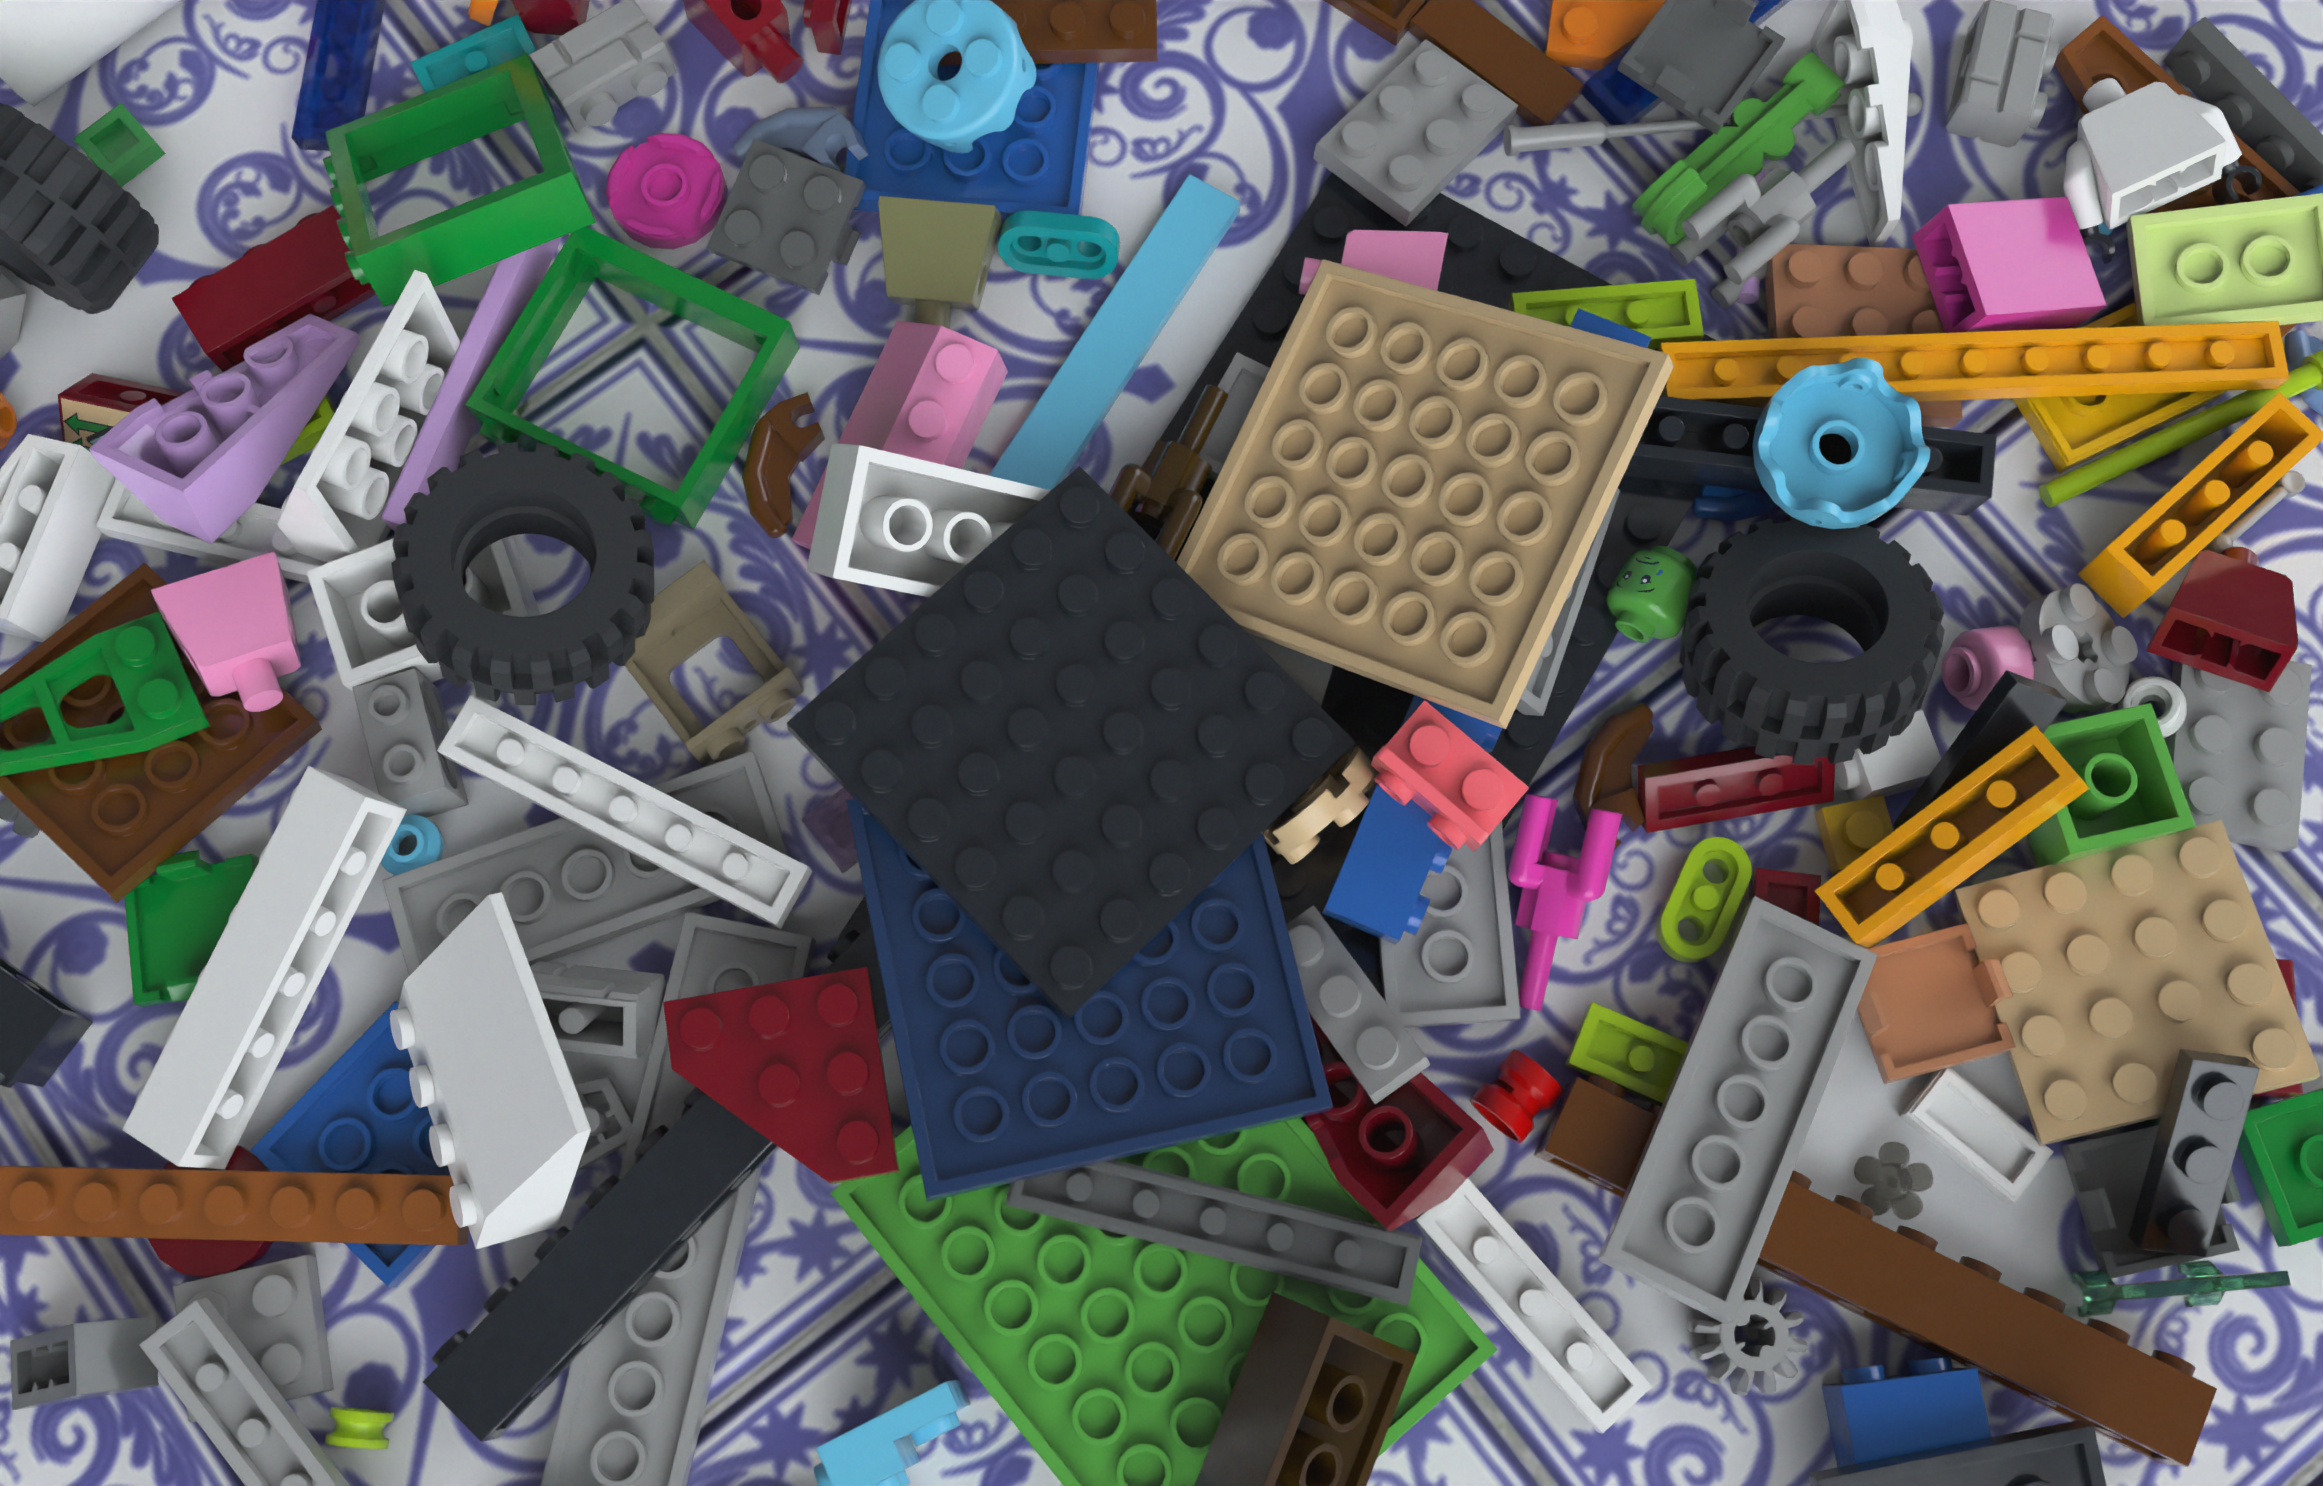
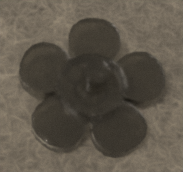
M1900 1142L1884 1143L1878 1152L1879 1159L1870 1155L1860 1157L1854 1167L1855 1178L1862 1184L1874 1185L1862 1193L1861 1203L1874 1210L1875 1216L1884 1215L1892 1208V1211L1898 1218L1909 1220L1917 1217L1922 1212V1200L1915 1192L1930 1189L1933 1184V1174L1930 1167L1922 1162L1906 1166L1910 1158L1909 1149L1906 1145Z

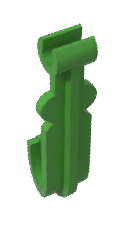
M1812 51L1807 53L1788 71L1782 81L1783 87L1767 102L1764 103L1756 98H1748L1741 101L1733 113V126H1723L1717 135L1713 133L1683 161L1679 159L1641 194L1631 208L1643 218L1641 222L1642 227L1650 235L1658 233L1668 244H1676L1686 236L1682 228V222L1738 175L1750 174L1755 178L1762 172L1763 157L1772 161L1786 158L1791 153L1795 143V135L1792 129L1808 114L1812 113L1815 117H1818L1827 111L1840 98L1841 94L1838 91L1846 83Z

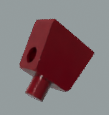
M683 0L687 19L743 76L750 77L763 67L780 84L793 77L801 68L804 60L790 45L788 14L780 0Z
M2230 547L2221 554L2210 550L2200 551L2153 634L2146 651L2270 693L2298 647L2293 582L2284 574L2259 567L2257 555L2248 548Z

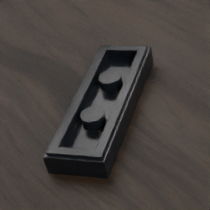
M2006 670L1894 822L1893 827L1895 829L1899 828L2036 725L2044 733L2067 703V700L2053 687Z

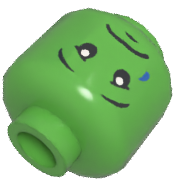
M1657 545L1652 547L1651 550L1643 549L1632 553L1613 582L1606 598L1610 612L1617 618L1616 628L1626 637L1641 643H1648L1651 638L1665 640L1677 636L1684 625L1691 583L1697 578L1695 575L1697 569L1694 563L1682 553L1666 546Z

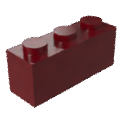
M333 205L320 213L310 214L302 218L294 228L266 244H259L250 248L244 253L242 258L214 274L198 278L188 289L172 297L173 302L204 353L222 372L245 361L243 355L246 348L297 320L312 314L331 321L376 294L370 283L362 285L359 279L355 280L348 266L345 252L350 250L337 224V220L342 217Z

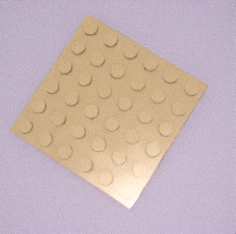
M1322 260L1176 563L1244 631L1506 729L1674 367L1673 362L1667 353Z

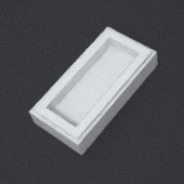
M1950 1067L1934 1071L1899 1116L2005 1204H2012L2017 1201L2054 1152L2046 1145L2039 1146L2037 1138Z

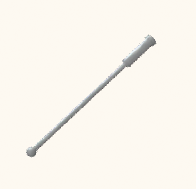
M1913 92L1908 93L1907 117L1918 114L1923 105L1921 97ZM1848 104L1833 105L1818 117L1810 113L1803 120L1848 115ZM1733 115L1729 117L1724 126H1733ZM1691 118L1605 126L1600 120L1518 128L1516 125H1509L1504 128L1503 143L1507 156H1517L1519 152L1601 145L1606 138L1703 130L1707 128Z

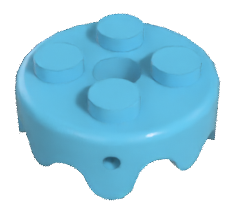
M914 0L899 13L888 28L880 47L877 65L879 88L884 103L895 120L918 138L955 153H968L973 150L972 143L977 138L988 133L1006 130L1014 120L1015 111L1022 94L1026 90L1031 89L1036 81V67L1022 42L1017 29V23L991 0ZM950 52H960L962 65L957 75L949 80H939L937 68L940 60Z
M1855 358L1831 365H1813L1796 373L1774 394L1764 407L1755 427L1752 445L1756 472L1762 487L1773 502L1793 518L1811 526L1828 529L1854 528L1874 521L1892 509L1921 477L1930 458V449L1925 446L1923 440L1921 411L1917 401L1913 397L1905 396L1892 388L1883 377V367L1878 362L1868 358ZM1825 434H1838L1845 438L1851 447L1850 461L1845 464H1834L1827 461L1819 449L1820 437Z

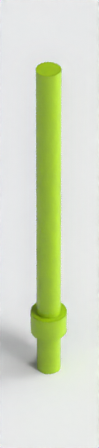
M2323 349L2306 356L2301 366L2288 371L2289 379L2278 389L2247 390L2040 485L2039 494L2043 503L2047 507L2052 508L2250 417L2279 392L2289 399L2310 388L2323 390Z

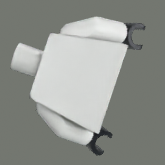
M2107 78L2094 84L2085 93L2083 103L2089 113L2085 114L2078 121L2077 141L2068 148L2063 191L2064 196L2068 197L2085 246L2089 242L2098 244L2102 249L2104 264L2112 261L2115 255V244L2107 235L2099 233L2098 224L2103 221L2109 230L2128 222L2132 215L2145 214L2214 182L2212 194L2214 200L2219 205L2239 203L2238 194L2232 186L2234 178L2241 183L2242 189L2247 195L2259 190L2262 183L2261 173L2250 165L2240 166L2237 159L2242 155V152L2223 112L2217 106L2184 94L2178 95L2166 83L2153 82L2127 95L2117 80Z

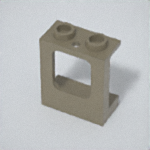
M705 560L654 596V602L651 603V620L646 634L643 637H635V653L624 665L702 767L712 759L715 762H719L730 757L744 744V735L763 721L765 723H773L785 716L795 706V697L804 691L791 669L786 667L727 593L723 584ZM728 637L739 648L764 680L765 684L704 728L671 685L670 675L675 668L716 638Z

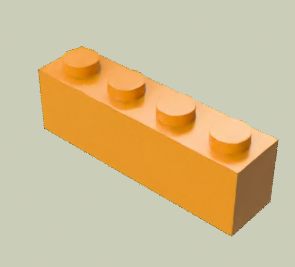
M2280 392L2277 393L2077 575L2124 619L2323 440V431Z
M2035 725L1817 888L1815 892L1856 944L1872 948L2090 788Z

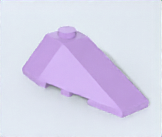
M309 314L246 348L243 355L245 361L213 377L208 370H205L190 378L189 381L193 389L161 406L153 398L138 406L92 445L89 450L103 467L164 523L212 544L257 501L359 345V337L354 331Z

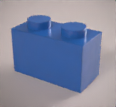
M1947 1355L1908 1360L1909 1374L1885 1377L1882 1364L1841 1369L1842 1383L1821 1385L1837 1467L1992 1437L1977 1368H1953L1951 1357Z

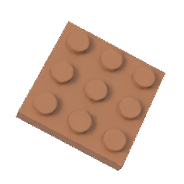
M1788 244L1767 262L1765 290L1769 339L1945 333L1917 249ZM1961 400L1917 402L1921 411V426L1953 428L1963 418Z

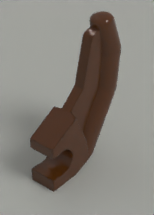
M808 392L779 402L760 418L753 428L742 480L749 512L771 538L783 536L788 530L787 525L793 520L790 477L800 461L803 462L825 440L819 422L807 427L795 425L797 419L802 415L815 412Z
M1639 703L1611 715L1585 746L1573 793V802L1585 831L1591 808L1622 814L1621 820L1633 832L1645 821L1635 788L1632 785L1631 765L1654 727L1651 723L1653 712L1644 703ZM1618 838L1616 840L1615 849L1622 843Z

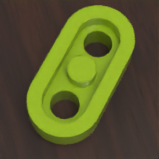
M1710 837L1696 844L1685 856L1656 923V936L1660 946L1675 960L1686 963L1702 961L1716 952L1724 942L1752 874L1750 859L1738 843L1724 837ZM1705 864H1714L1721 869L1723 873L1722 883L1714 884L1705 878L1703 873ZM1687 920L1695 924L1698 929L1696 941H1687L1680 936L1678 931L1680 921Z

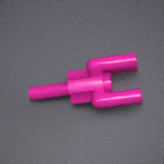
M1526 794L1508 877L1515 886L1522 887L1514 925L1532 930L1518 992L1519 1006L1541 1011L1558 936L1578 939L1586 902L1600 898L1605 892L1622 814L1591 808L1580 858L1547 851L1558 800L1535 794Z

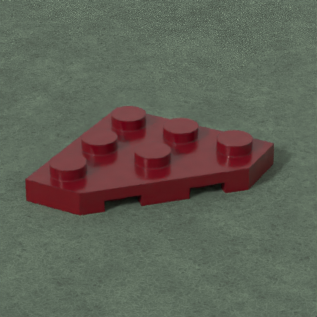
M868 967L663 1002L672 1070L830 1184H837L900 1172Z

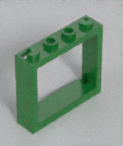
M528 53L325 132L331 156L323 158V163L334 185L333 188H330L332 199L342 217L337 220V224L350 250L345 252V258L355 280L359 279L362 285L370 283L383 307L398 301L414 270L426 273L432 286L435 287L596 223L553 107ZM526 119L544 172L385 235H378L365 182Z
M584 227L571 232L465 405L482 426L479 433L496 445L518 442V446L531 452H536L537 443L558 446L559 457L570 460L573 453H579L595 461L596 476L600 477L604 472H611L625 485V497L637 500L645 516L667 527H671L672 523L676 521L694 530L800 346L790 321L595 230ZM596 277L758 353L677 492L513 415L516 407Z

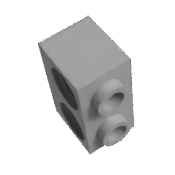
M416 668L352 687L378 794L407 809L404 817L414 814L428 818L469 805L459 765L437 752L449 731L440 690Z

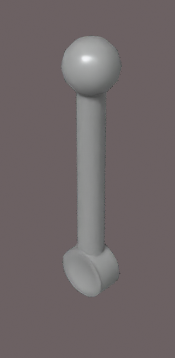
M2294 470L2288 471L2275 483L2276 489L2224 534L2220 533L2207 545V550L2221 554L2225 549L2233 547V542L2284 497L2291 498L2302 492L2306 484L2302 474Z

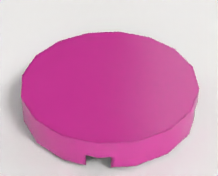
M659 133L646 137L648 142L640 144L635 149L631 145L621 152L608 173L606 196L616 223L630 239L650 248L676 249L696 243L715 228L727 200L728 188L720 164L703 143L684 134Z

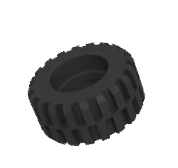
M0 103V266L2 265L28 284L36 286L45 294L65 302L72 308L82 309L88 314H97L109 310L159 244L158 225L154 223V218L151 214L140 206V202L130 192L121 188L113 177L88 160V157L73 146L67 145L41 124H36L25 117L22 112L8 104Z
M518 442L497 444L499 454L483 457L480 450L477 449L459 457L461 468L451 472L447 467H441L427 479L430 494L426 496L421 492L414 493L404 508L407 524L402 523L396 526L392 544L396 560L391 564L394 584L408 632L413 633L416 647L428 664L439 662L442 677L458 688L464 686L468 680L473 682L477 697L496 702L501 692L514 694L515 705H536L537 694L552 692L556 703L575 698L574 685L586 681L587 685L594 689L609 679V664L613 662L617 666H624L635 653V637H643L646 634L651 620V603L654 602V548L651 533L645 531V515L637 500L631 498L625 500V485L611 472H604L600 477L596 476L595 461L579 453H573L570 460L559 457L558 446L541 443L536 444V452H522L518 449ZM519 534H541L559 539L576 549L587 560L591 570L588 583L572 601L555 611L532 617L508 616L485 608L465 592L463 576L471 561L484 548L500 539Z
M1786 515L1784 522L1774 524L1772 518L1749 525L1746 536L1741 531L1733 533L1719 543L1718 552L1715 551L1704 559L1698 568L1696 580L1691 583L1680 643L1679 662L1684 666L1682 679L1687 693L1693 698L1698 697L1696 708L1707 722L1714 724L1719 720L1723 724L1721 734L1739 746L1743 741L1755 745V754L1774 760L1775 754L1793 757L1792 764L1813 765L1815 758L1827 757L1829 764L1852 760L1856 749H1860L1864 755L1871 754L1886 746L1889 735L1891 737L1900 735L1911 724L1915 711L1921 708L1943 644L1945 629L1941 625L1944 615L1941 599L1935 591H1931L1933 581L1920 563L1911 566L1909 563L1911 554L1895 540L1887 544L1879 539V530L1866 524L1860 525L1859 528L1828 529L1811 526L1790 515ZM1780 616H1812L1829 621L1845 630L1858 642L1864 653L1835 663L1801 661L1772 648L1758 635L1754 627L1766 620Z

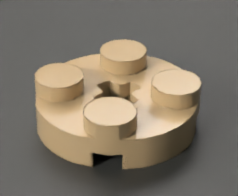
M1359 746L1354 747L1351 755L1347 753L1293 804L1290 807L1291 812L1288 816L1284 813L1263 833L1265 841L1277 854L1283 855L1290 864L1300 861L1318 844L1320 837L1317 833L1330 822L1334 821L1339 827H1342L1352 821L1368 805L1370 800L1364 794L1376 783L1374 779L1378 773L1371 766L1372 761Z

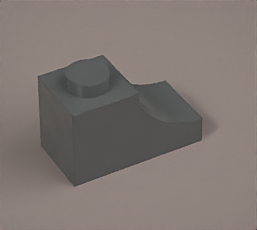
M156 1316L74 1323L11 1340L12 1410L122 1394L159 1386L158 1370L139 1346V1344L156 1332Z

